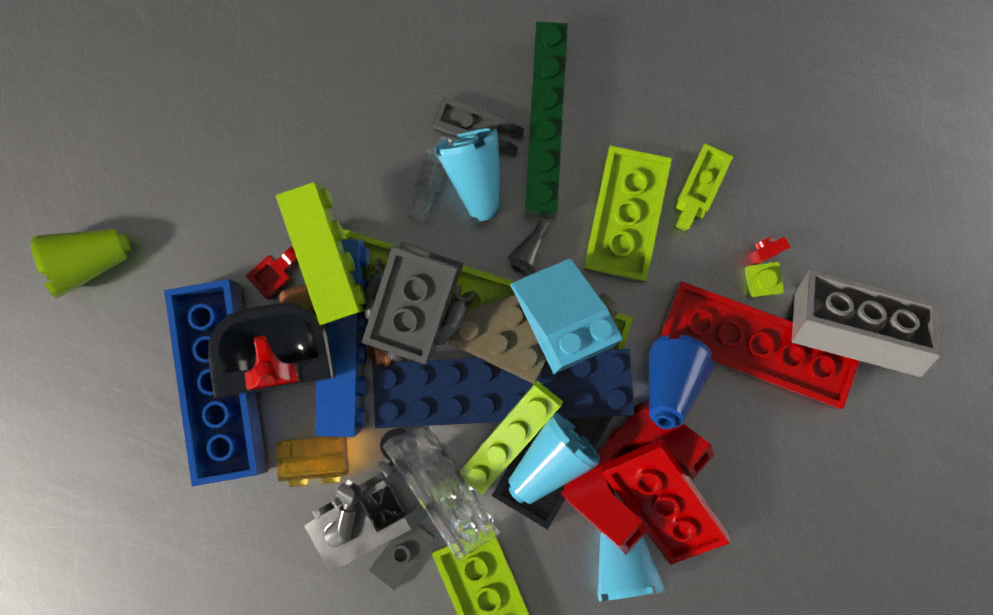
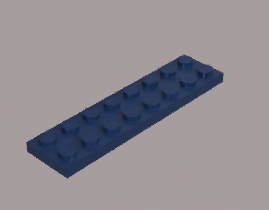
M630 349L606 350L556 374H553L549 363H547L538 382L563 401L556 413L560 414L564 419L634 415ZM481 358L428 361L426 365L419 362L390 363L387 367H384V364L377 366L372 364L375 428L501 422L532 387L533 383Z

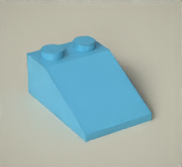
M570 258L511 283V287L553 374L609 350L623 340L607 307Z

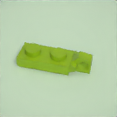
M707 143L703 144L677 199L678 203L675 208L682 212L675 225L676 228L687 232L695 217L702 220L704 214L711 207L734 155Z

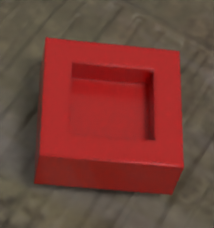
M770 236L754 244L757 250L750 253L748 257L753 265H757L791 247L785 236L776 241Z

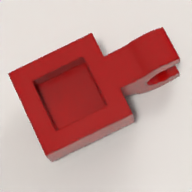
M292 246L288 248L277 260L272 255L266 256L246 275L247 279L266 300L272 299L293 279L287 271L299 264L294 248Z

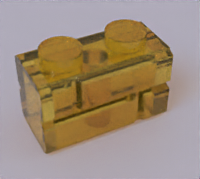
M330 436L276 442L279 482L288 481L289 487L308 485V479L321 478V484L341 482L340 476L349 474L347 437Z

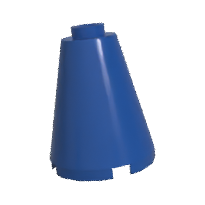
M670 335L662 336L653 342L649 350V416L657 426L663 429H672L683 424L714 368L710 348L700 340L690 336L680 335L679 339H669Z

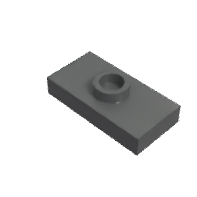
M418 524L412 530L393 539L369 571L391 589L395 590L435 536Z

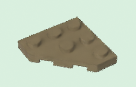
M516 295L467 310L459 329L448 340L449 344L533 384L539 380L548 363Z

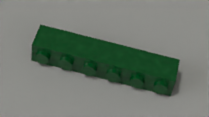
M536 21L524 217L556 219L558 211L568 23Z

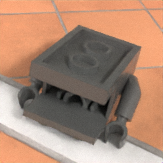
M401 242L400 247L392 246L385 270L380 269L383 262L382 258H377L375 261L376 273L372 275L364 292L366 297L364 310L368 324L362 343L388 351L387 357L392 360L405 362L406 358L426 365L433 356L436 346L445 344L459 329L467 307L473 302L475 292L472 290L468 298H462L459 295L462 285L457 286L464 263ZM454 292H455V297H454L455 302H453V303L451 304V301H452V298H453V295H454Z
M385 458L384 461L378 463L374 472L377 474L375 477L360 485L347 480L346 484L342 483L335 493L336 499L313 512L315 519L304 526L330 574L412 530L437 509L431 498L405 512L392 491L393 485L391 483L413 470L414 468L411 463L400 469L397 463L395 464Z

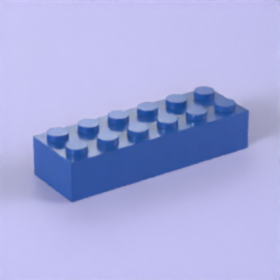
M226 279L164 290L191 485L210 484L268 472L256 393L214 398L208 359L209 339L215 326L228 314L244 309L240 283Z

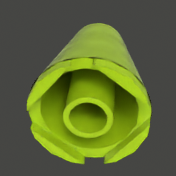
M117 229L37 235L32 237L33 241H30L39 274L44 273L47 280H50V282L44 283V285L54 298L69 293L128 259L127 252L132 251L126 233L119 234Z

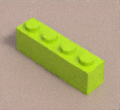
M312 182L275 195L319 324H329L364 312L363 304L366 303L365 293L360 284H355L352 272L356 270L351 254L344 252L341 240L345 239L340 222L338 220L334 221L330 208L334 207L329 190L327 188L323 189L322 185L316 182Z

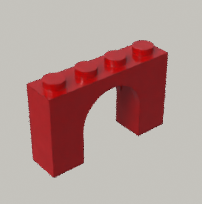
M649 397L644 403H639L634 407V415H630V418L622 427L614 429L605 446L600 451H596L600 457L596 468L565 484L564 490L561 493L575 510L625 555L643 537L648 529L636 514L615 497L613 487L601 473L602 464L662 439L688 477L693 480L714 457L711 444L684 423L672 429H663L657 426L649 416Z

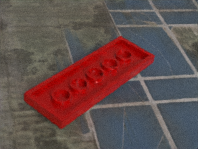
M683 281L678 283L659 336L660 338L670 335L669 339H679L680 335H686L700 340L710 348L712 352L711 358L714 363L837 409H844L860 362L859 360L792 343L793 322Z

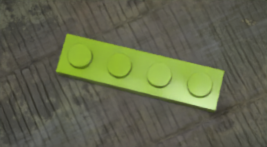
M536 381L463 465L457 476L483 495L556 413L563 401L540 382Z

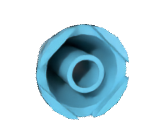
M490 128L475 129L457 134L458 138L450 144L448 138L438 142L434 146L435 153L470 216L477 217L479 221L495 217L496 212L501 208L497 130L494 129L491 132Z
M555 413L543 426L508 480L510 484L509 492L519 503L525 501L528 504H532L596 468L599 464L600 457L584 435L580 437L573 430L576 427L560 414Z
M600 532L597 592L599 602L654 593L653 586H655L656 593L665 592L664 584L644 537L625 555Z

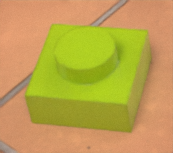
M779 262L745 267L749 298L784 293Z

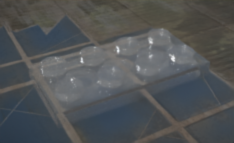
M428 426L390 438L383 445V448L457 560L462 559L500 534V531L495 526L494 519L485 511L476 498L475 491L463 479L456 463L448 457L440 445L438 437Z

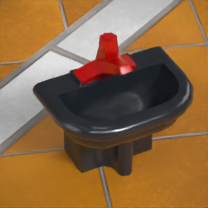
M282 302L246 308L228 314L215 326L209 339L208 359L214 398L248 393H265L312 385L319 381L336 378L330 337L326 325H320L315 311L301 303Z

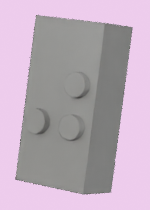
M809 269L795 292L791 342L922 377L941 356L938 303Z

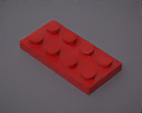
M662 439L602 464L601 473L627 508L644 522L648 529L646 533L670 565L730 543L729 533Z

